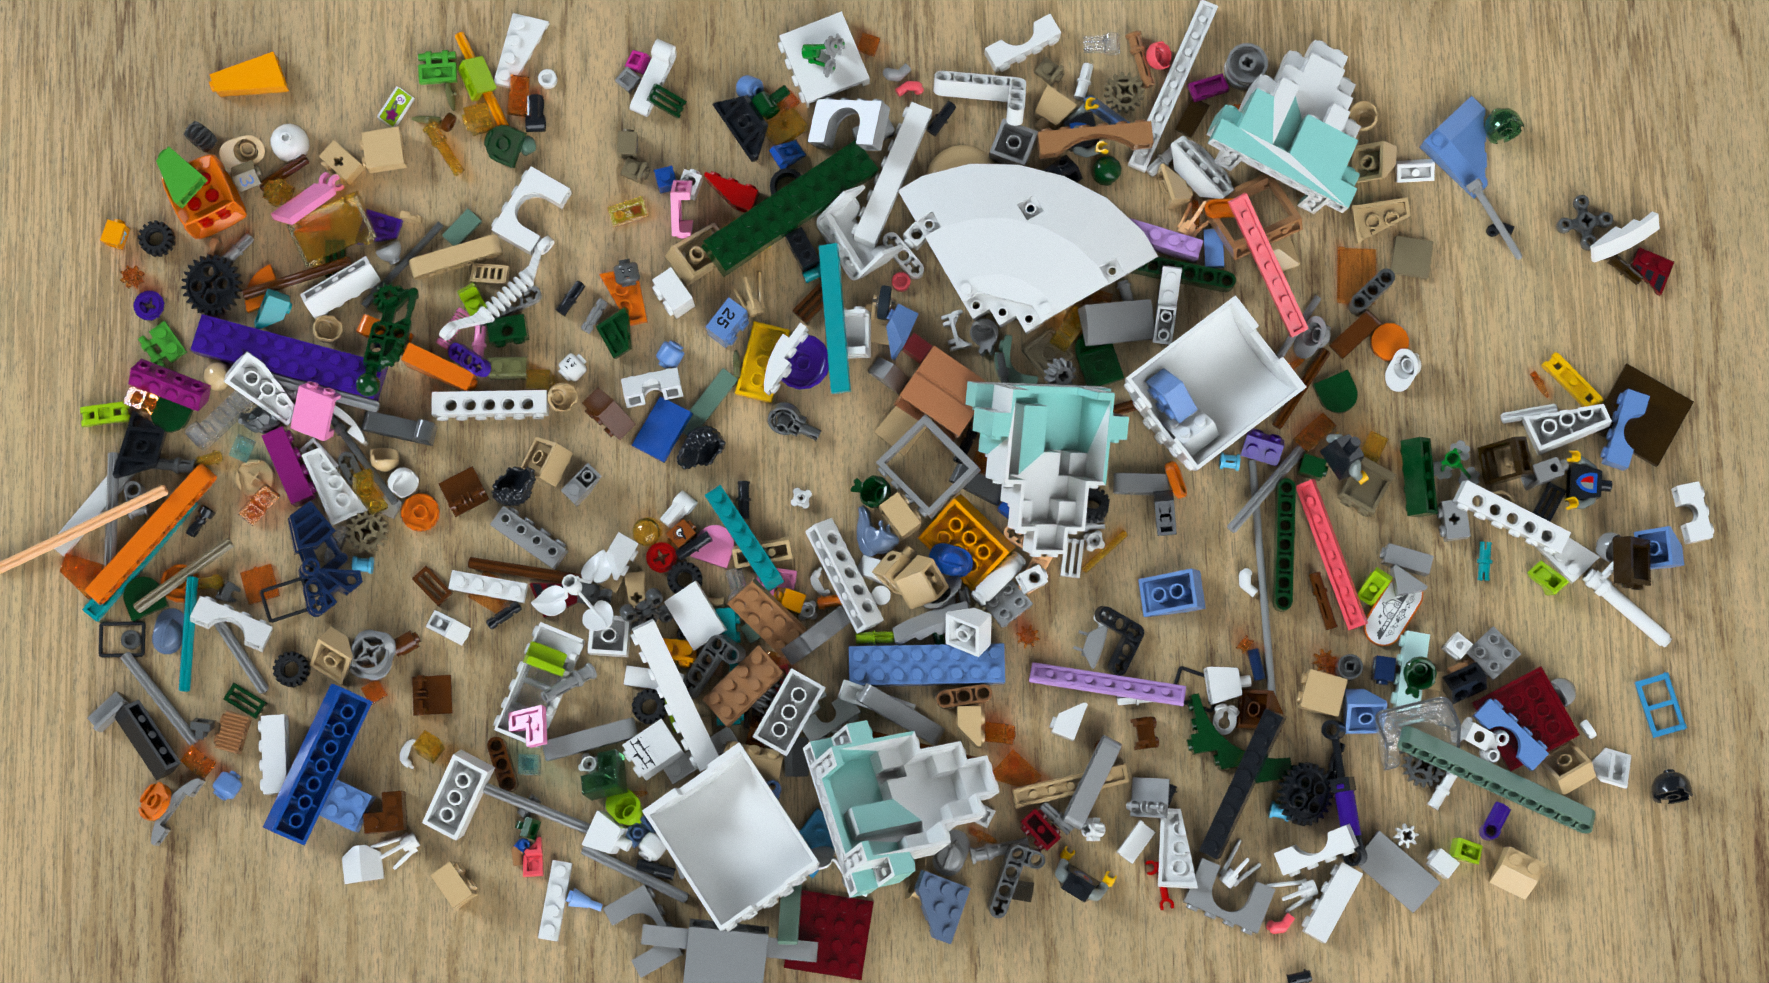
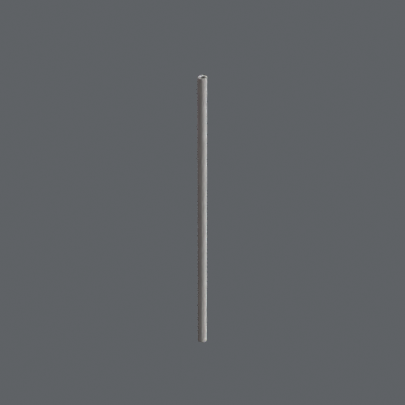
M1256 460L1248 461L1251 498L1258 491ZM1259 505L1253 512L1266 675L1268 690L1274 691L1276 695Z

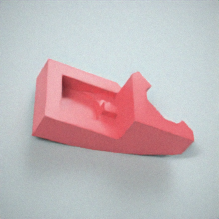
M538 837L533 845L524 851V877L544 876L542 838Z

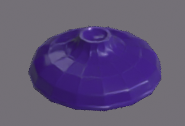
M808 335L803 343L800 342L796 347L795 355L791 359H787L792 364V371L787 378L783 377L781 380L787 386L799 390L810 389L818 385L825 378L829 370L826 346L815 336Z

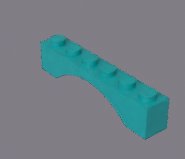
M719 485L705 494L706 499L765 588L771 591L785 582L722 486Z
M732 608L715 609L727 629L722 634L729 636L737 643H741L740 631L737 632L740 616ZM733 650L732 657L734 659L737 658V653L735 650ZM738 663L729 664V673L738 665ZM744 714L731 726L741 725V721L744 720ZM716 715L717 726H725Z

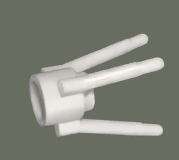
M407 832L401 836L372 845L371 848L375 849L400 841V845L379 857L383 859L402 848L405 852L409 850L393 866V869L396 870L412 854L418 851L417 847L420 844L413 832L410 834Z
M1240 839L1237 840L1223 869L1219 872L1221 874L1219 880L1230 889L1233 886L1236 887L1242 880L1261 867V863H1258L1239 877L1238 873L1249 862V858H1246L1235 871L1231 868L1227 871L1239 848Z
M1305 878L1298 881L1270 883L1266 886L1301 885L1298 886L1297 892L1282 897L1283 901L1297 896L1303 898L1287 908L1285 912L1288 913L1306 901L1312 900L1313 896L1318 895V890L1313 880L1307 881Z

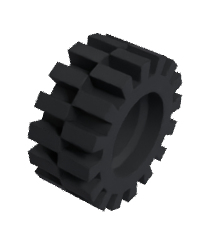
M154 220V223L148 222V226L144 224V229L139 230L141 235H138L140 240L138 242L141 248L153 257H156V255L163 257L162 254H169L167 251L173 250L171 246H175L174 240L176 239L170 227L164 222H158L157 220ZM156 232L162 233L164 237L163 242L159 245H152L150 242L151 235Z
M1099 487L1096 490L1089 488L1088 501L1098 503L1099 507H1087V523H1090L1091 520H1093V523H1097V519L1102 521L1103 517L1107 516L1110 499H1108L1109 496L1105 494L1103 489L1101 492L1099 491Z
M687 561L683 563L678 562L677 565H673L672 569L669 570V575L667 576L668 586L674 594L685 588L678 584V576L683 572L692 575V583L697 581L700 587L702 586V574L693 563H688Z
M290 651L279 655L278 660L275 659L274 663L276 664L273 666V675L280 684L287 687H297L298 685H303L302 683L308 680L306 678L310 676L309 670H311V667L308 665L309 661L303 655ZM290 662H295L299 667L298 673L293 677H288L285 674V666Z
M644 689L642 692H638L637 696L633 699L632 712L644 724L652 725L658 720L664 719L665 714H667L664 707L666 705L665 698L660 699L657 690ZM648 699H652L657 703V710L653 714H646L642 709L643 703Z

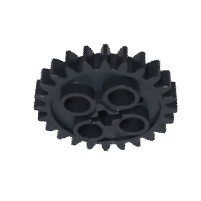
M207 254L206 258L205 256H200V261L194 259L195 266L188 265L190 272L184 271L187 278L181 280L186 282V285L181 287V289L187 290L183 294V296L189 297L186 303H193L192 309L198 308L197 313L202 314L204 312L207 316H210V314L217 316L218 312L225 314L224 309L231 311L230 304L236 306L237 304L234 299H240L241 297L237 295V292H242V289L238 288V285L243 284L242 281H238V278L242 275L235 273L238 267H232L233 262L227 261L226 257L220 258V255H214L213 257ZM211 267L214 270L212 276L209 275V269ZM226 279L228 284L227 287L224 289L222 284L223 281ZM199 282H201L202 288L200 291L197 290V284ZM213 294H215L216 300L214 303L211 302V296Z
M1299 762L1298 765H1292V770H1286L1288 776L1282 775L1284 782L1278 783L1282 787L1281 790H1277V793L1281 794L1277 800L1282 802L1278 808L1284 809L1281 814L1287 816L1286 820L1292 821V824L1312 826V822L1318 823V818L1324 819L1323 812H1329L1326 808L1327 805L1332 806L1329 799L1334 796L1330 794V780L1327 779L1329 774L1325 773L1324 768L1319 767L1318 764L1310 762Z

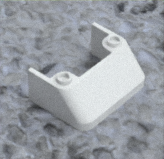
M864 185L843 191L816 220L817 228L827 244H839L840 264L851 280L861 279L888 263L903 248L901 244L889 249L884 245H879L873 249L854 241L852 230L855 223L859 224L855 218L860 214V205L856 197L866 188Z

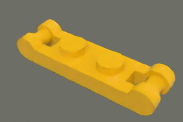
M1554 352L1551 355V359L1541 365L1582 407L1599 405L1604 401L1602 396L1559 353ZM1556 364L1561 366L1559 370L1554 367ZM1587 395L1591 397L1589 402L1585 399Z

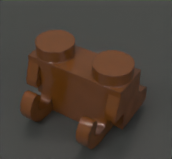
M1142 717L1130 720L1133 723V727H1136L1138 742H1135L1134 751L1159 747V739L1155 736L1154 728L1157 726L1155 717Z

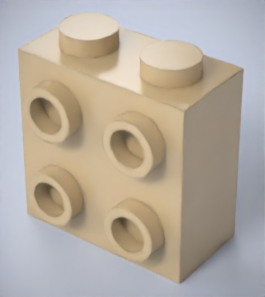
M399 126L361 132L362 139H359V143L365 157H362L363 167L370 174L407 168L403 136Z
M1313 669L1307 670V673L1304 672L1301 678V684H1303L1302 692L1299 691L1296 702L1299 703L1298 708L1337 718L1348 679Z

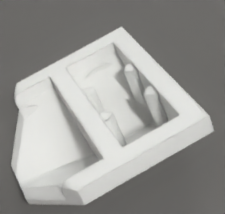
M1605 748L1592 760L1596 777L1608 784L1625 789L1628 787L1631 755Z
M367 845L353 846L342 857L345 884L384 879L383 862L379 858L382 853Z

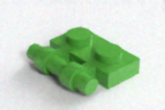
M442 50V52L437 53L426 51L425 53L418 54L419 61H426V64L418 65L419 84L458 82L456 62L449 63V59L457 58L456 51ZM433 60H442V63L432 64Z
M165 321L149 331L153 337L152 339L147 340L144 335L138 339L143 351L147 352L151 357L150 361L162 367L166 366L163 362L166 358L173 363L187 353ZM157 344L162 350L159 354L153 348Z

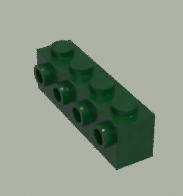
M1416 437L1401 440L1400 453L1403 463L1402 472L1404 474L1407 516L1424 517L1438 514L1431 438Z

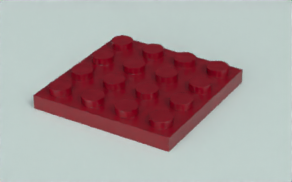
M1542 666L1472 702L1475 711H1477L1488 699L1498 700L1504 706L1502 710L1506 714L1511 713L1518 719L1517 724L1521 728L1525 726L1532 732L1533 735L1531 737L1536 742L1540 740L1546 745L1547 752L1580 735ZM1504 727L1488 729L1492 733L1496 730H1502L1509 735V741L1506 745L1497 746L1508 770L1511 772L1523 766L1516 758L1518 742L1515 735ZM1503 735L1499 737L1500 742L1504 740Z
M802 890L798 940L819 942L817 962L785 959L784 968L862 980L874 901Z

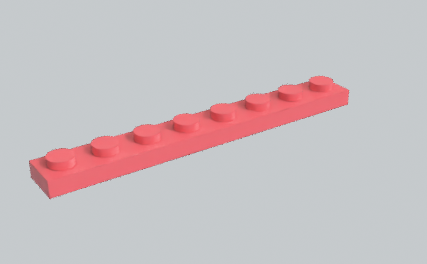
M1243 193L1228 201L1289 336L1293 338L1308 330L1306 321L1247 193Z
M1315 479L1296 485L1297 493L1348 630L1368 624Z

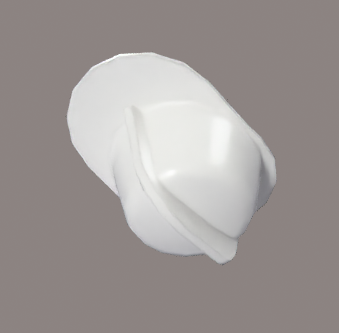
M1400 349L1395 353L1385 373L1386 383L1391 390L1402 392L1411 385L1413 379L1421 370L1419 354L1413 353L1409 349Z

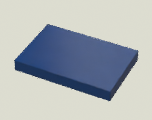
M660 396L633 441L632 446L665 463L693 413L669 400H664Z

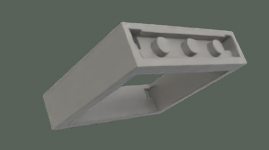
M926 414L876 462L879 466L877 470L884 477L888 475L893 480L891 484L898 491L902 489L906 493L905 497L911 504L915 502L919 506L917 510L924 517L928 515L931 519L981 471ZM925 426L968 468L930 507L886 465Z

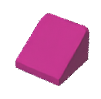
M632 50L625 67L644 75L652 58L646 53Z

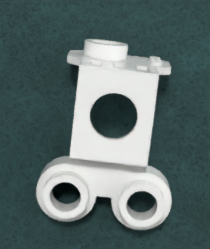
M1467 717L1462 725L1456 729L1454 733L1455 741L1459 743L1462 740L1470 742L1483 751L1482 757L1484 760L1496 763L1500 758V753L1496 748L1497 746L1506 745L1509 741V735L1502 730H1496L1492 733L1472 722V718ZM1477 731H1482L1485 735L1482 742H1476L1474 739V734ZM1501 735L1504 736V740L1502 742L1499 741V737ZM1492 752L1495 753V757L1493 759L1490 758V754Z

